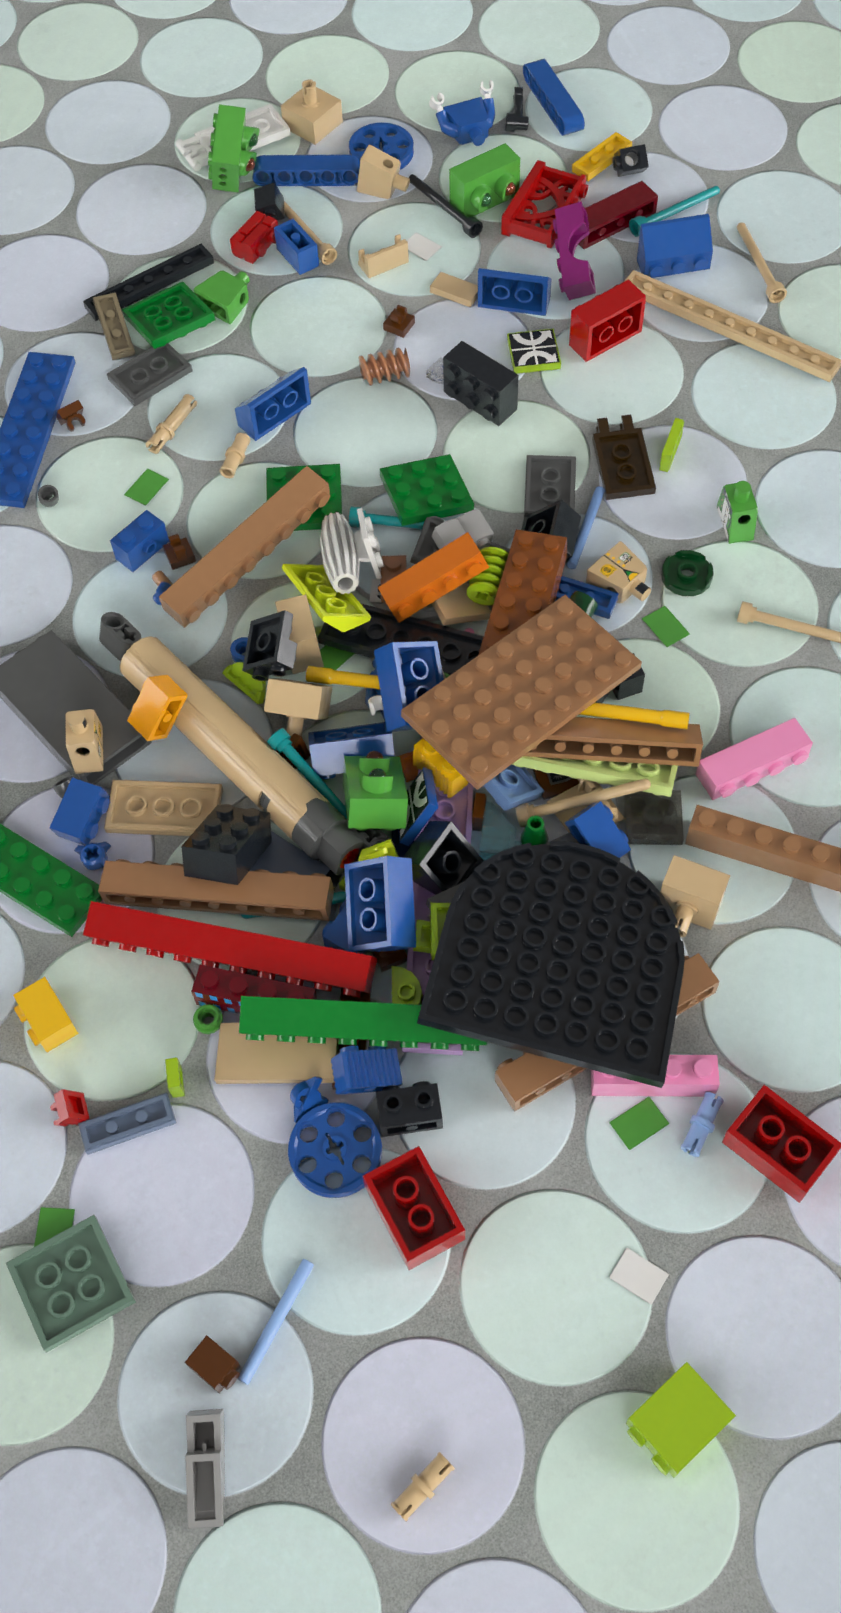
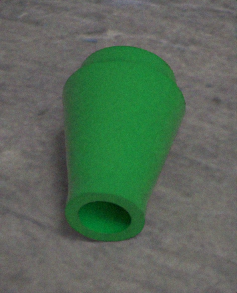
M531 816L527 820V824L520 837L522 844L530 843L532 846L548 843L549 837L544 826V820L540 816Z

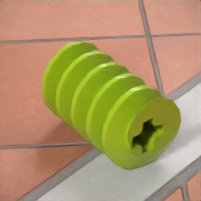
M484 547L480 549V552L489 568L469 580L467 596L475 603L493 605L508 558V552L497 547Z

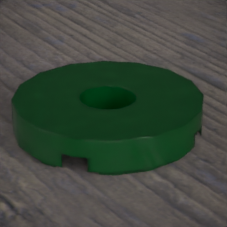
M680 550L675 552V555L668 556L661 570V577L665 587L680 596L702 594L710 587L714 575L711 562L709 564L703 554L692 550ZM690 570L694 574L691 576L683 575L681 571Z

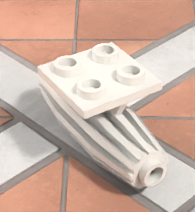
M362 508L357 509L361 529L356 533H353L343 514L340 515L337 512L329 513L322 520L320 547L323 565L329 581L337 593L349 594L351 591L356 590L359 583L360 562H371L376 578H382L380 568L384 567V563L380 553V545L377 536H374L370 516L365 518Z

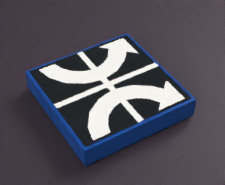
M423 767L407 789L406 829H398L400 843L407 846L411 845L439 808L432 770Z

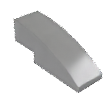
M224 1409L189 1411L186 1415L187 1453L185 1455L188 1529L220 1527L224 1525L225 1500Z

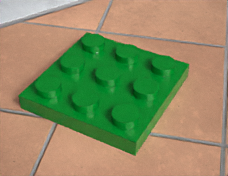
M183 281L122 309L125 319L153 349L163 347L167 343L184 337L188 333L198 328H203L216 320L214 312Z
M450 454L380 468V478L402 526L424 522L427 517L431 516L444 518L474 510V502Z
M340 464L306 465L329 484L330 498L325 506L319 507L311 514L307 522L301 523L293 531L319 530L322 526V520H324L326 515L328 516L329 513L336 512L340 515L342 514ZM306 466L266 468L267 500Z

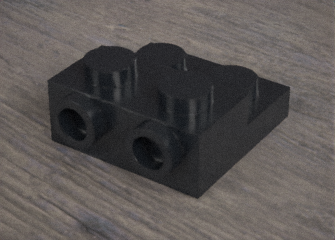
M284 610L251 621L242 671L251 674L253 679L267 681L269 675L282 677L286 675L287 670L294 668L297 643L289 640L292 632V613Z

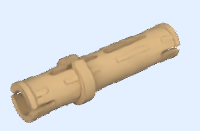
M185 394L165 421L157 425L156 432L146 442L147 448L152 444L148 449L150 452L158 454L165 443L173 439L177 428L197 406V401L194 400L195 398L192 395Z

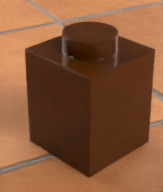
M207 1335L184 1362L219 1394L223 1388L228 1390L240 1375L238 1369L241 1365Z

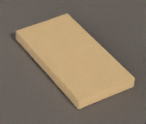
M112 780L110 804L104 825L105 832L191 836L217 805H221L222 784Z
M220 1023L214 1080L217 1084L300 1083L316 1076L322 1078L321 1083H335L331 1058L338 1054V1038H326V1044L307 1043L308 1037L295 1036V1042L277 1041V1035H265L264 1041L246 1040V1034L239 1033V1023Z

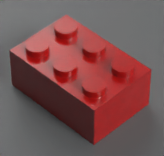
M628 279L621 284L615 285L608 291L595 296L584 304L578 305L571 310L569 346L587 362L642 332L646 295Z
M766 1085L762 1086L727 1130L722 1140L724 1145L799 1203L841 1149V1142Z
M420 1146L363 1175L364 1186L408 1270L417 1267L465 1240V1229Z

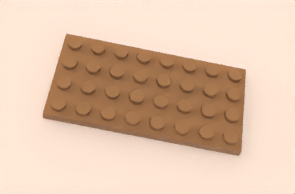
M564 595L401 710V717L478 790L641 668L642 661L570 598Z

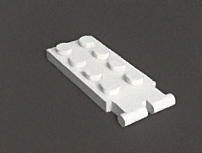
M271 104L246 113V126L256 127L260 130L258 139L250 151L291 135L290 127ZM213 126L194 133V137L184 141L178 139L175 143L195 172H199L203 166L208 165V155L212 148L210 141L211 132H214Z

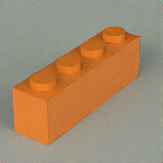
M469 532L382 584L378 589L390 611L400 623L488 569L489 566Z

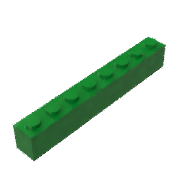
M241 996L239 1033L246 1034V1040L264 1041L265 1035H277V1041L295 1042V1036L308 1037L307 1043L326 1044V1038H338V1044L357 1045V1039L369 1040V1046L387 1047L388 1041H400V1047L418 1048V1042L431 1043L430 1049L449 1050V1044H461V1050L479 1051L480 1045H487L485 1041L417 1024L421 1005Z

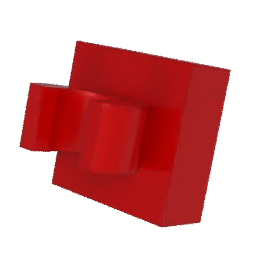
M62 1089L53 1094L55 1102L50 1106L51 1111H57L59 1119L53 1122L54 1125L63 1127L69 1124L78 1125V1123L90 1119L84 1093Z

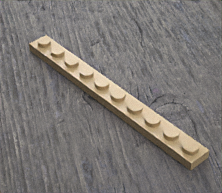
M633 270L626 278V280L629 279L646 295V302L823 380L831 382L841 368V359Z

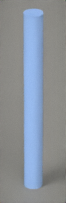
M306 1259L301 1261L237 1378L244 1384L249 1385L314 1266L310 1261Z

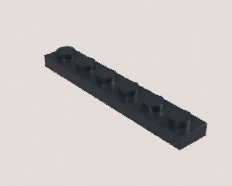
M201 243L84 300V307L93 319L98 321L99 318L93 297L116 293L120 308L122 309L214 264L213 256Z

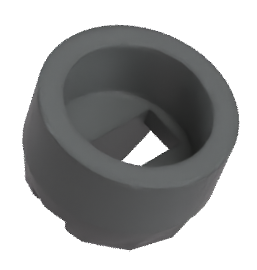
M52 485L42 486L38 491L40 503L45 507L55 506L59 500L58 490Z
M68 776L53 785L55 792L60 798H63L73 776Z

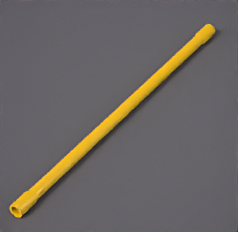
M308 666L306 670L307 682L380 689L378 675L337 671L332 668ZM595 702L579 715L688 729L690 713Z

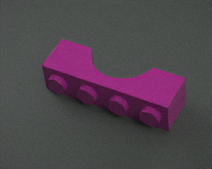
M581 201L555 209L556 219L553 220L555 233L558 234V238L555 239V246L560 254V258L557 259V266L562 274V278H559V286L561 292H565L569 300L596 293L594 273L589 262L574 257L577 245L590 234L588 215Z

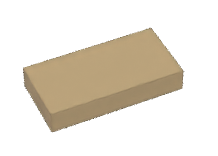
M440 272L430 285V293L471 307L478 298V285Z

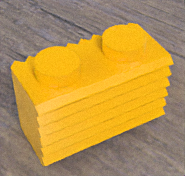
M424 738L414 744L413 766H417V769L421 770L423 767L432 770L436 787H440L439 791L447 794V798H452L468 785L469 782Z

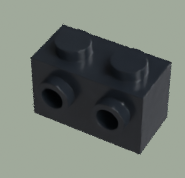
M428 1081L414 1083L412 1087L406 1088L387 1086L382 1091L376 1092L382 1137L443 1128L437 1083L431 1084Z

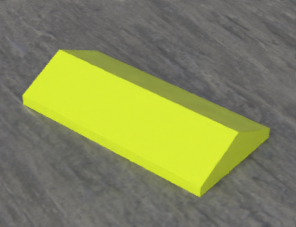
M282 565V570L302 595L306 594L308 603L322 621L341 632H346L370 621V614L352 593L341 594L333 589L325 572L324 565Z

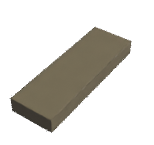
M116 293L93 297L112 360L134 356L135 350Z

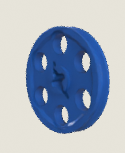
M380 122L363 126L354 132L349 141V155L356 156L359 161H361V157L368 145L381 150L380 142H382L383 152L400 161V170L410 163L414 154V142L410 133L403 127L392 123ZM392 133V134H395V136H391V137H390V136H387V134ZM366 135H373L374 137H372V138H367V137H365V136H366ZM405 145V146H408V147H406V148H399L398 146ZM357 148H363V149H365V150H363V151H356L355 149H357Z
M327 1103L308 1111L297 1122L290 1135L288 1157L296 1178L306 1189L322 1197L341 1198L357 1193L365 1187L363 1175L378 1168L381 1164L382 1142L376 1124L364 1111L346 1103ZM334 1112H340L345 1116L344 1123L339 1127H332L328 1124V1117ZM307 1127L315 1128L318 1131L317 1138L312 1142H304L301 1139V1132ZM360 1127H367L371 1131L370 1139L365 1142H359L354 1138L355 1131ZM327 1135H329L337 1147L343 1145L340 1148V1155L344 1162L343 1165L334 1153L327 1154L331 1151ZM360 1157H365L371 1162L370 1168L364 1173L356 1172L353 1169L354 1161ZM305 1158H313L317 1162L315 1170L310 1173H304L299 1169L300 1162ZM331 1173L342 1175L343 1183L341 1186L335 1189L329 1188L325 1183L328 1175Z

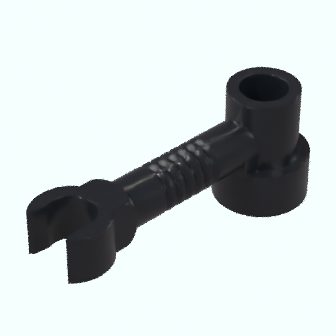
M514 87V113L506 114L505 131L507 132L528 129V117L523 116V87Z

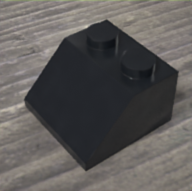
M561 499L525 516L521 530L567 537V559H569L574 553L581 516Z
M429 821L402 857L412 859L413 881L435 895L464 882L473 873L474 869L484 861L451 821Z

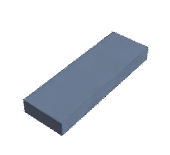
M166 1092L78 1123L85 1152L89 1155L174 1125L177 1122L169 1095Z

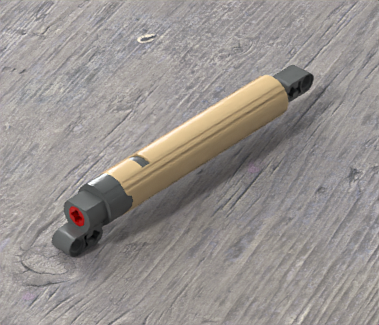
M107 612L102 615L99 641L121 661L120 672L140 692L143 683L148 677L168 675L184 690L188 696L174 725L263 812H269L270 819L311 859L321 860L336 875L345 873L344 864L359 861L362 849L390 839L380 829L357 830L355 828H348L347 819L158 638L149 636L141 639L140 632L119 613Z

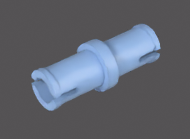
M705 1092L697 1114L692 1115L690 1120L691 1127L684 1143L680 1147L684 1152L690 1150L689 1155L699 1157L708 1133L713 1132L715 1128L713 1122L724 1102L720 1096L714 1099L716 1094L711 1092Z

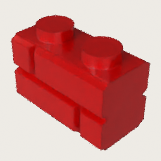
M256 211L230 238L233 255L240 259L244 258L245 261L252 264L259 257H263L270 245L276 243L274 227L278 226V221L271 216H266L264 213Z

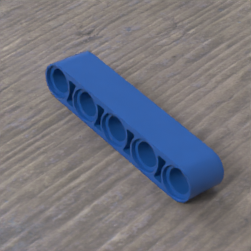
M540 59L524 64L523 76L527 85L560 134L564 136L583 130L585 122L582 112L545 59Z
M261 155L256 157L252 179L259 186L275 183L276 186H353L358 183L360 161L354 155Z

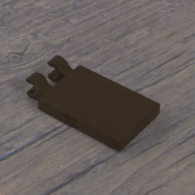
M631 414L621 416L622 423L618 431L609 430L607 418L597 419L598 426L596 427V433L593 434L592 441L602 485L605 489L606 500L655 494L656 485L642 428H634Z

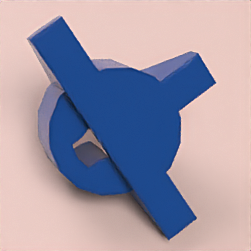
M107 842L90 843L86 846L78 845L74 851L80 855V859L87 869L98 870L100 868L104 869L105 861H108L106 852L111 845Z
M315 1076L300 1082L292 1089L290 1100L294 1104L295 1123L308 1111L328 1103L329 1100L318 1091L322 1082L321 1077Z

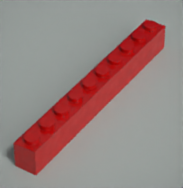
M94 901L90 903L83 936L93 938L91 944L109 947L110 942L120 944V950L136 953L137 948L147 949L146 955L163 958L164 953L174 955L173 960L191 964L192 959L202 960L201 965L219 968V964L230 966L229 971L247 974V970L257 971V976L275 980L276 975L286 977V983L303 986L304 981L315 983L314 989L331 992L332 987L342 988L343 995L360 998L361 992L370 994L377 958L370 955Z

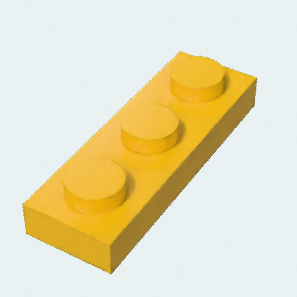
M615 132L573 163L572 172L578 176L584 174L586 175V181H590L613 163L614 154L619 149L632 147V141Z

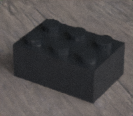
M464 341L457 344L443 357L444 392L449 397L458 400L468 409L474 410L486 420L498 426L517 410L518 374Z
M229 804L217 805L181 846L184 876L239 885L272 842L270 813L259 811L255 808H237Z

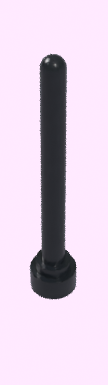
M411 174L409 176L410 183L460 222L463 231L469 237L475 238L481 233L483 224L476 217H467L416 175Z

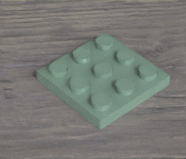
M95 1215L6 1262L40 1344L46 1353L136 1303Z

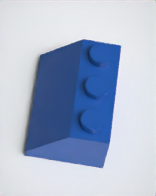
M709 214L641 224L637 263L642 274L656 278L710 269L713 246Z
M479 268L478 307L546 316L551 297L552 279L544 276Z
M302 367L290 371L245 402H242L235 408L237 425L257 441L309 406L311 398L307 369Z
M437 641L392 642L374 650L387 732L414 730L401 717V710L444 680Z
M386 722L308 732L312 769L321 779H331L336 777V774L343 773L344 756H395L392 732H387Z
M383 856L344 864L348 951L360 953L416 948L412 859Z

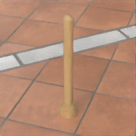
M284 201L285 215L289 220L294 219L317 244L318 258L325 265L333 263L337 258L335 248L331 244L323 243Z
M739 223L737 230L767 284L766 295L771 303L781 302L787 295L784 285L781 282L775 281L745 223Z
M742 601L737 622L747 624L748 622L753 623V621L841 643V632L757 611V607H753L752 603Z
M641 779L535 807L533 804L528 805L524 803L515 807L518 822L521 827H525L527 820L531 816L542 817L644 791L650 788L651 783L648 779Z

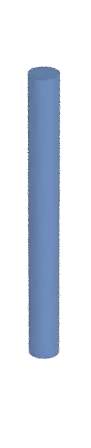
M598 486L595 488L576 538L573 556L567 562V567L570 569H576L605 492L603 487Z

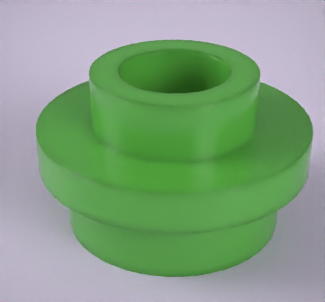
M203 1005L194 1013V1026L203 1034H212L220 1029V1023H223V1014L214 1005ZM207 1017L214 1018L210 1024L203 1023Z

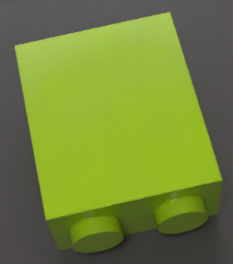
M686 1362L626 1421L629 1427L627 1433L639 1447L645 1445L654 1455L651 1460L665 1476L670 1473L674 1478L736 1415L690 1364Z

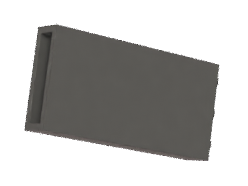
M52 630L38 637L32 644L18 651L13 657L0 665V698L74 778L95 785L152 743L147 741L127 721L131 712ZM93 709L103 726V771L75 774L66 748V713L69 711ZM81 747L84 754L90 752L87 748Z

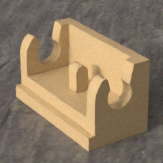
M400 234L395 236V244L380 249V251L370 255L369 253L365 255L364 249L358 252V265L368 278L409 262L408 242L406 239L401 240Z

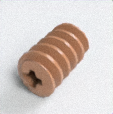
M396 348L395 356L391 350L386 351V357L383 356L382 352H378L376 360L372 354H368L367 362L362 355L359 356V366L363 382L367 380L370 386L373 385V378L375 377L379 384L382 383L384 375L389 382L391 381L392 374H395L399 380L403 371L407 378L410 377V363L406 348L404 354L400 348Z

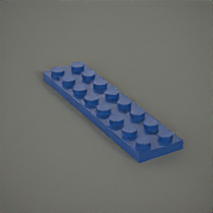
M28 352L0 427V506L25 508L56 421L57 410L61 407L76 364L74 356Z

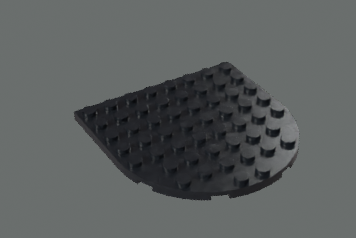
M550 841V844L531 846L530 843H526L501 851L477 866L465 882L459 886L451 900L417 1024L662 1088L665 1083L685 962L684 944L680 939L678 928H675L677 919L662 893L639 870L637 872L633 871L621 863L619 857L601 849L574 842Z

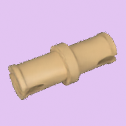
M237 433L232 446L226 450V458L219 470L225 478H233L239 464L243 463L245 451L251 441L247 434Z
M439 1452L419 1475L414 1474L411 1478L413 1482L391 1503V1506L407 1522L408 1518L427 1497L431 1500L435 1495L433 1491L455 1468Z

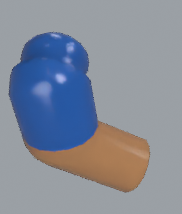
M157 571L152 576V580L158 586L156 589L157 593L153 595V600L158 605H161L159 596L173 583L162 571Z

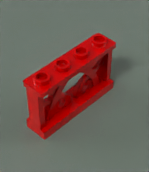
M537 160L502 215L501 234L508 237L511 234L546 244L547 248H552L555 239L558 238V234L555 233L553 227V220L556 219L555 209L580 202L587 195L588 185L586 184V175L584 174L578 176L545 166L546 162ZM568 188L572 189L570 193L565 191H567ZM551 195L557 207L538 213L537 206L532 200H543ZM526 210H532L533 214H530V211L526 212ZM544 225H550L549 229H544Z

